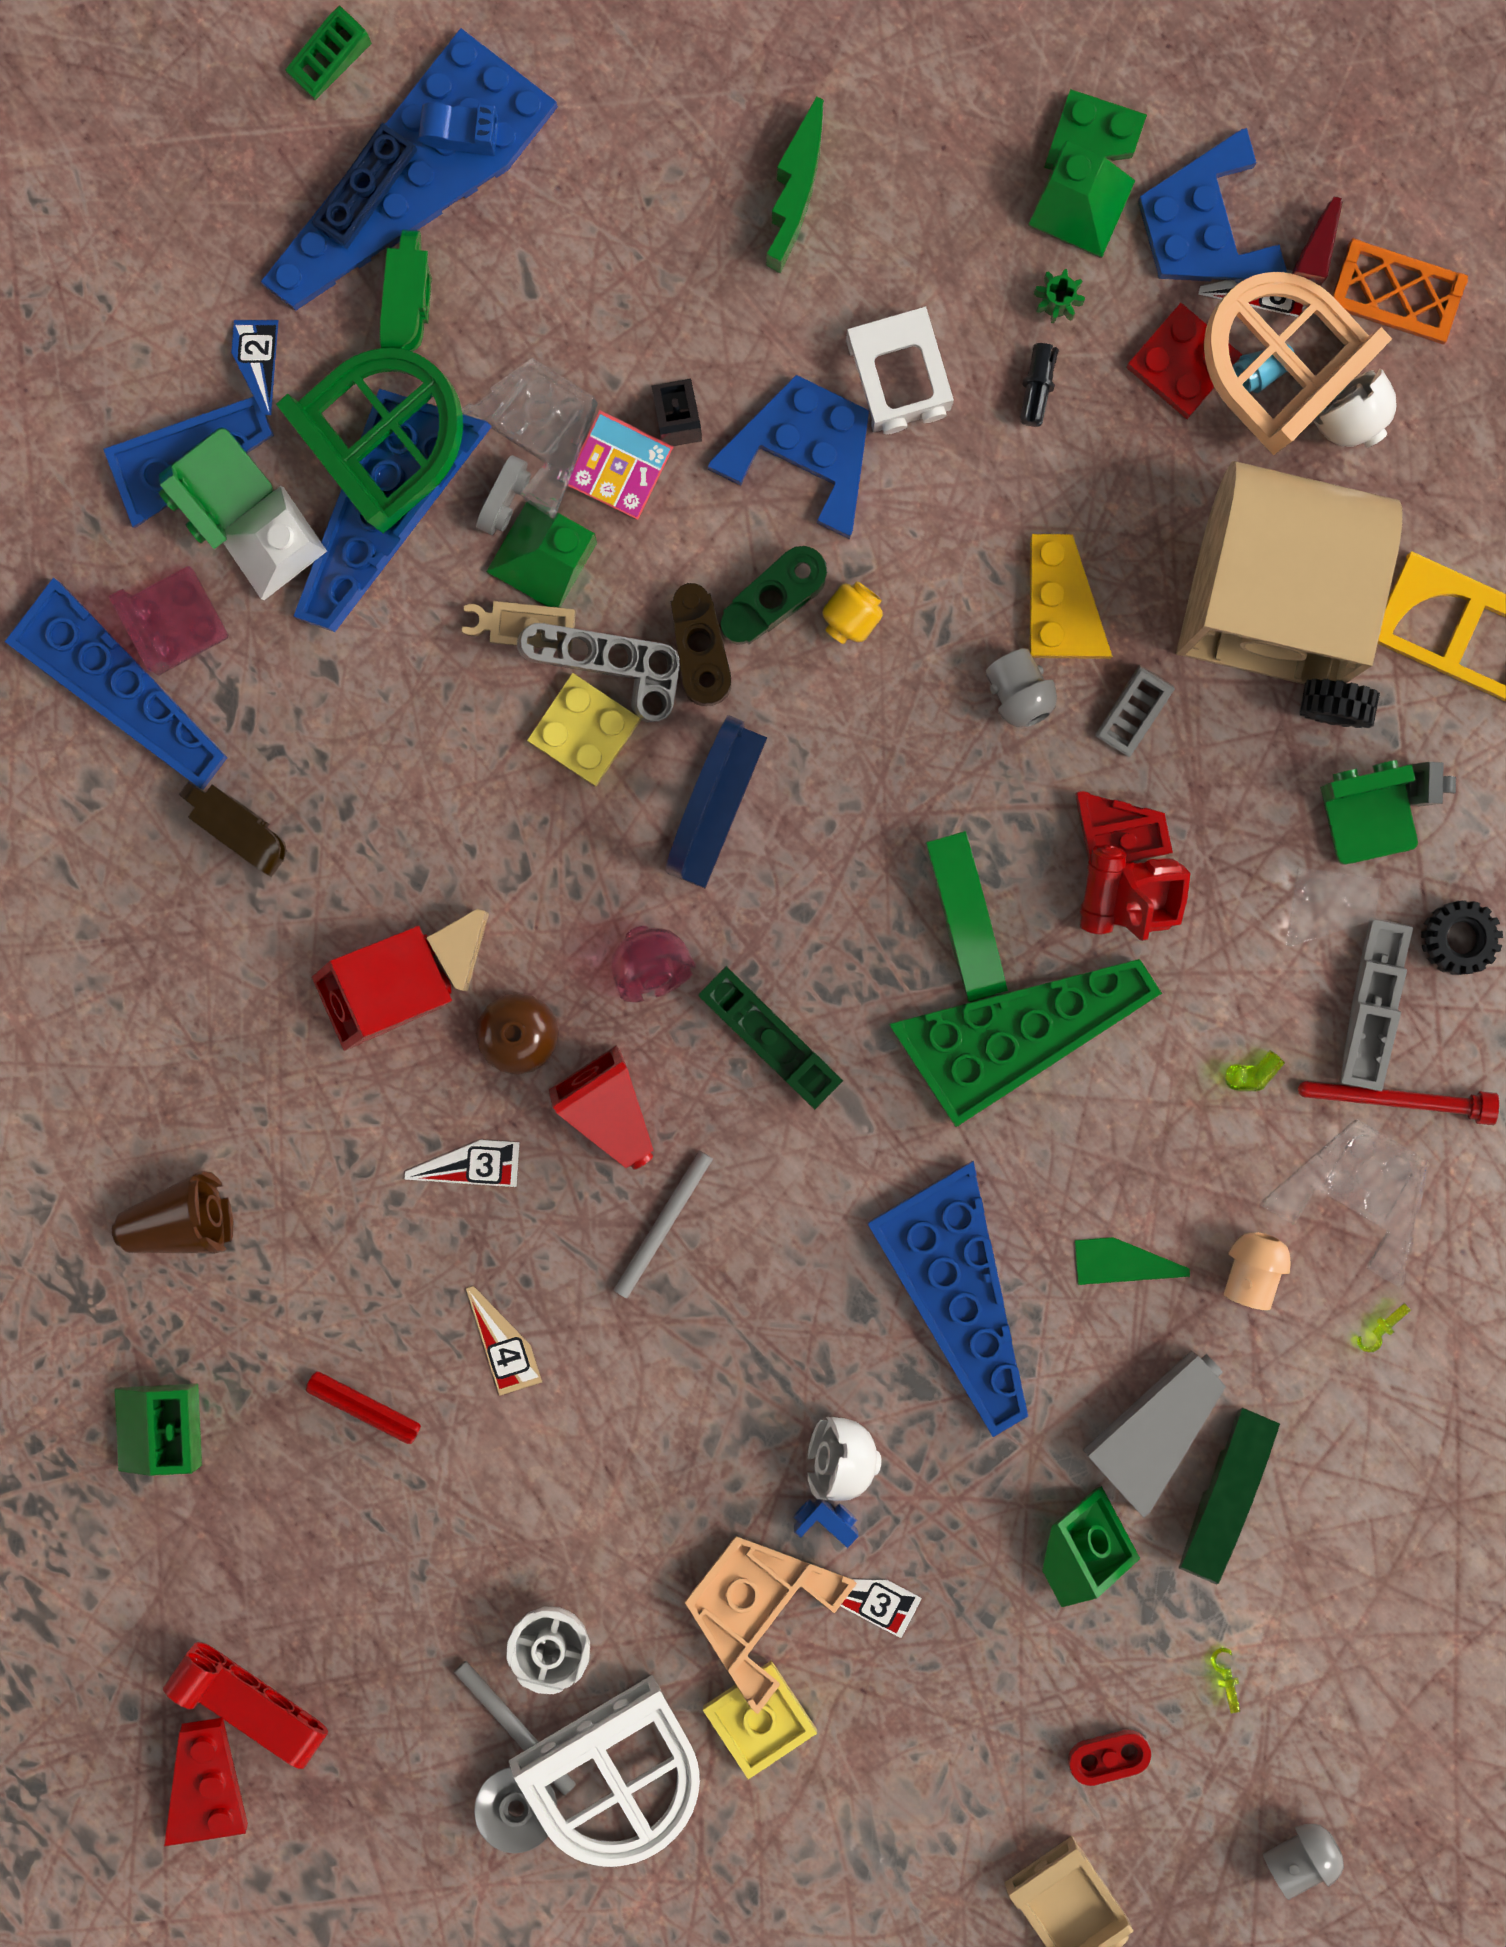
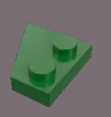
M1070 89L1044 168L1052 169L1061 147L1067 140L1112 161L1132 158L1147 114Z

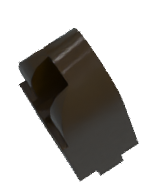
M687 583L676 590L673 601H670L683 688L687 698L694 702V704L714 706L728 697L731 691V672L711 593L708 594L701 585ZM696 633H703L710 638L711 644L705 651L696 652L688 646L689 638ZM711 674L715 678L714 684L711 687H703L699 683L702 675Z
M188 781L179 793L184 800L195 807L188 818L254 867L272 877L284 861L287 850L285 842L280 836L268 828L270 824L213 784L205 792Z

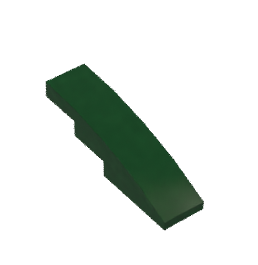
M1243 1407L1237 1411L1226 1448L1220 1451L1209 1488L1202 1494L1179 1569L1213 1584H1219L1254 1501L1280 1423Z

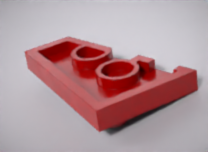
M223 1717L183 1723L178 1738L164 1847L246 1834L248 1822Z

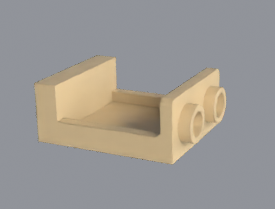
M1073 1836L1004 1882L1008 1896L1016 1908L1022 1910L1046 1947H1122L1128 1941V1935L1133 1932L1128 1917Z

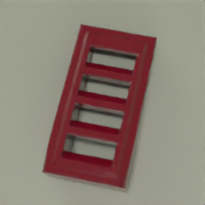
M1333 197L1327 204L1291 274L1304 277L1322 286L1329 273L1343 204L1342 198Z

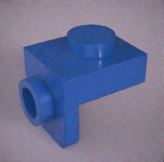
M808 1499L793 1517L797 1521L794 1524V1533L800 1538L816 1521L820 1522L847 1548L859 1536L858 1530L854 1526L858 1520L840 1503L834 1508L827 1500L817 1499L813 1502Z

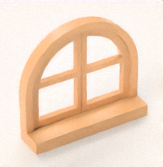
M1268 272L1245 279L1218 302L1212 311L1206 327L1204 353L1209 376L1222 400L1272 455H1275L1290 444L1392 338L1382 327L1369 336L1329 292L1313 281L1295 274ZM1278 296L1292 299L1307 308L1278 336L1251 307L1249 302L1262 297ZM1313 313L1345 345L1316 375L1309 370L1285 343ZM1236 316L1266 347L1238 377L1231 364L1228 348L1229 333ZM1271 355L1303 387L1274 418L1265 411L1242 385Z

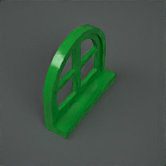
M379 348L355 355L335 368L299 401L286 394L276 403L365 520L383 534L441 483L453 466L463 435L461 404L451 382L428 359L412 351L399 348ZM400 372L413 376L423 382L389 413L363 379L377 373ZM356 384L383 419L349 448L323 416L322 412ZM434 397L439 412V432L434 449L429 458L426 459L401 428V425ZM394 432L421 468L387 497L360 461Z

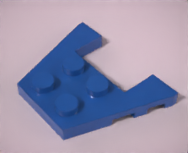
M1247 128L1241 129L1140 196L1138 205L1159 279L1208 282L1216 279L1234 280L1236 283H1240L1249 277L1262 273H1287L1280 244L1241 255L1238 254L1217 178L1253 169L1257 163Z
M796 375L710 461L708 470L741 486L759 449L775 455L834 484L817 520V524L850 539L854 526L869 410Z

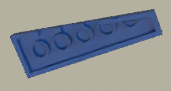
M55 578L49 582L5 640V643L200 789L204 790L228 758L73 594Z

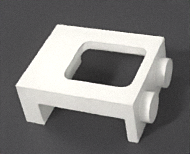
M926 307L847 329L846 342L850 356H854L872 418L871 427L873 433L883 430L884 434H893L906 429L908 422L922 419L923 423H931L947 416L946 411L951 410L954 399ZM912 346L918 347L923 356L933 396L927 400L892 409L886 404L874 361L878 356Z

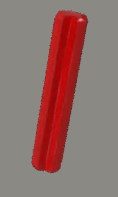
M321 1372L313 1373L306 1385L305 1390L307 1393L406 1444H412L420 1431L421 1425L418 1422Z

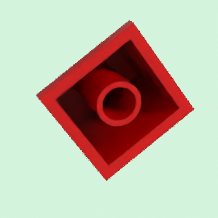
M420 926L333 959L311 977L344 1051L441 1009L452 1001L450 997L452 989L449 979L444 972H439L433 958L435 952L427 940L429 936L423 935Z

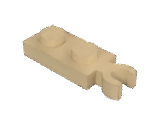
M493 601V611L488 613L479 605L467 604L464 606V611L478 614L479 623L472 628L462 627V632L468 636H479L485 631H491L490 643L517 646L519 634L526 627L534 623L574 628L576 610ZM536 632V635L532 638L527 639V644L533 645L534 648L549 647L557 650L562 636L557 635L558 641L554 643L542 641L541 633ZM573 639L568 644V651H572Z

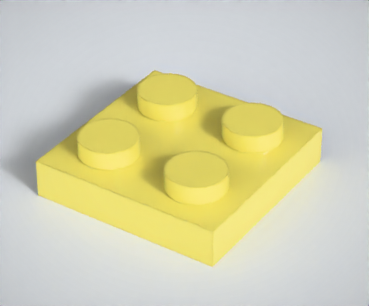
M572 673L527 741L596 787L641 720L637 715Z
M772 1660L761 1668L777 1680L780 1686L758 1714L750 1708L736 1684L703 1706V1712L748 1780L817 1734L816 1727Z

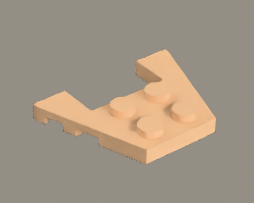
M735 1536L684 1603L750 1708L758 1714L780 1686L777 1680L748 1657V1654L799 1587H802L831 1612L835 1613L857 1583L850 1578Z

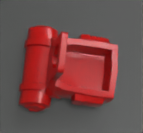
M1098 845L1092 849L1087 865L1088 877L1084 900L1080 907L1081 929L1093 934L1111 933L1114 925L1126 927L1139 940L1143 941L1148 940L1149 932L1169 930L1172 926L1181 925L1188 899L1191 875L1184 865L1171 858L1150 859L1144 863L1126 862L1125 851L1113 845Z

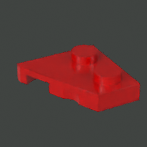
M1085 791L1075 793L1088 860H1090L1092 849L1098 845H1113L1122 849L1126 853V862H1134L1173 853L1165 813L1149 808L1132 806L1130 803L1115 799L1110 800L1091 795Z

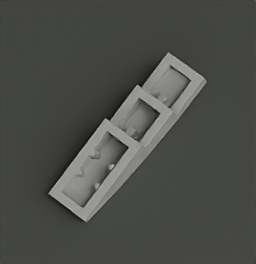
M1370 917L1346 1037L1340 1080L1343 1084L1378 1091L1383 1090L1401 1015L1398 1006L1407 973L1404 965L1413 932V927L1410 925Z

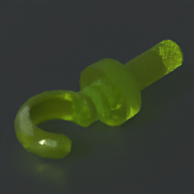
M1403 1303L1385 1320L1380 1316L1376 1320L1379 1325L1372 1330L1377 1337L1376 1343L1370 1347L1364 1346L1362 1344V1337L1359 1336L1357 1338L1359 1348L1368 1353L1377 1351L1382 1345V1336L1385 1333L1391 1336L1395 1332L1392 1327L1406 1316L1411 1309Z
M1219 1648L1213 1652L1211 1664L1217 1672L1222 1674L1223 1679L1218 1680L1219 1687H1225L1230 1713H1238L1241 1711L1235 1685L1239 1684V1678L1233 1677L1231 1668H1221L1216 1663L1219 1653L1226 1652L1232 1655V1651L1228 1648Z

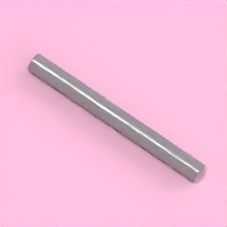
M699 1150L613 1289L616 1293L624 1298H628L713 1158Z
M467 1661L463 1662L454 1671L458 1678L524 1751L539 1743ZM568 1774L552 1782L563 1795L569 1793L576 1785Z

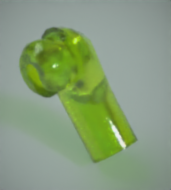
M1269 1050L1256 1066L1230 1065L1225 1071L1226 1084L1235 1091H1261L1284 1066L1285 1062L1277 1054Z

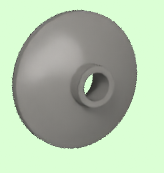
M511 1767L499 1770L484 1782L477 1794L474 1814L477 1828L486 1842L503 1852L523 1853L536 1848L546 1840L548 1835L515 1781ZM548 1784L545 1788L557 1806L554 1790ZM518 1800L523 1803L524 1812L520 1816H513L509 1813L508 1806L512 1801Z

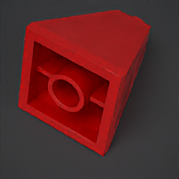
M617 1045L549 1089L552 1107L555 1112L625 1168L631 1166L633 1170L638 1169L653 1158L651 1153L654 1151L626 1063Z

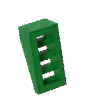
M339 5L326 18L285 71L316 100L372 44L366 30ZM342 29L352 37L348 42L339 34ZM330 41L341 50L338 55L327 46ZM318 53L331 63L327 68L315 58ZM307 64L320 75L316 82L303 70Z

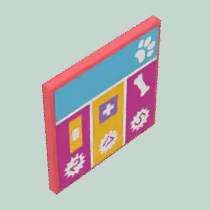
M599 410L565 481V485L638 520L669 458L673 446Z

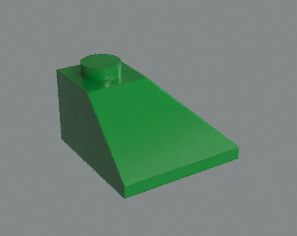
M1067 140L1058 153L1028 226L1102 258L1136 180L1104 156Z
M526 501L486 572L544 606L560 608L597 545L595 533L560 513Z
M1102 1486L1095 1488L1051 1527L1042 1572L1061 1607L1097 1599L1140 1560Z

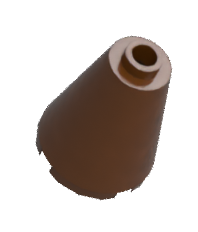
M198 1172L126 1209L117 1215L115 1223L112 1225L114 1242L127 1253L215 1254L224 1252L227 1249L224 1247V1243L231 1242L233 1238L234 1221L229 1198L221 1199L217 1187L223 1186L221 1181L212 1172Z

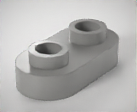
M514 455L508 458L480 512L476 524L477 529L493 535L497 529L502 532L505 530L513 513V509L509 508L516 493L519 495L524 493L531 478V473L526 471L528 466L526 461Z

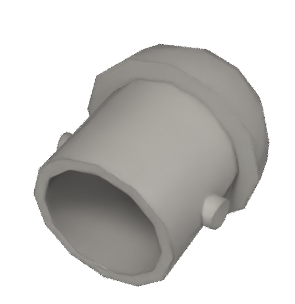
M1022 648L1001 657L986 669V676L991 683L990 691L993 695L997 694L1002 703L998 708V713L1005 721L1015 727L1035 725L1047 718L1056 707L1057 693L1054 680L1044 679L1042 676L1044 673L1043 668L1040 665H1036L1028 649Z
M1304 1824L1296 1826L1295 1829L1298 1835L1263 1853L1264 1860L1271 1874L1288 1900L1323 1881L1330 1887L1342 1874L1344 1869L1343 1855L1330 1832L1321 1825Z

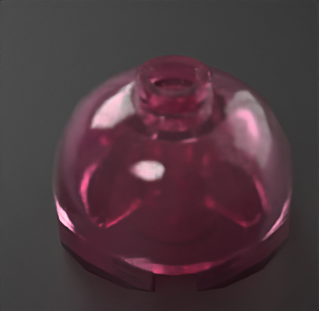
M647 926L633 928L626 934V938L618 945L612 955L611 973L620 998L626 1002L644 1001L642 994L649 993L655 989L656 998L675 990L693 975L690 966L694 968L696 966L690 950L684 941L672 931L663 928H648Z

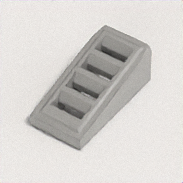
M1139 664L1095 736L1130 757L1175 690V687ZM1141 681L1159 692L1156 699L1137 688ZM1132 695L1150 706L1147 713L1128 702ZM1123 709L1141 720L1138 727L1119 716ZM1115 723L1131 733L1133 736L1130 741L1111 731L1112 725Z

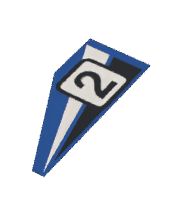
M234 320L231 353L262 414L271 415L279 320Z

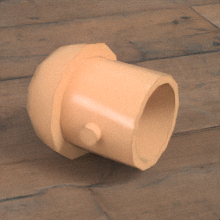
M1259 1232L1244 1233L1234 1242L1229 1250V1255L1234 1258V1262L1225 1287L1224 1296L1250 1308L1270 1310L1281 1274H1290V1253L1288 1247L1271 1235Z

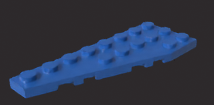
M460 28L385 123V125L416 145L417 152L349 248H344L312 224L313 219L332 194L331 192L262 279L263 286L295 311L334 286L336 284L335 281L356 267L360 269L372 261L371 257L388 246L392 248L398 244L402 230H419L442 215L444 209L462 197L466 199L478 191L477 188L494 176L498 178L507 172L558 108L557 102ZM426 103H441L452 107L456 105L478 108V104L495 106L499 120L495 156L439 149L421 143L418 139L422 105ZM361 181L358 188H366L370 181Z

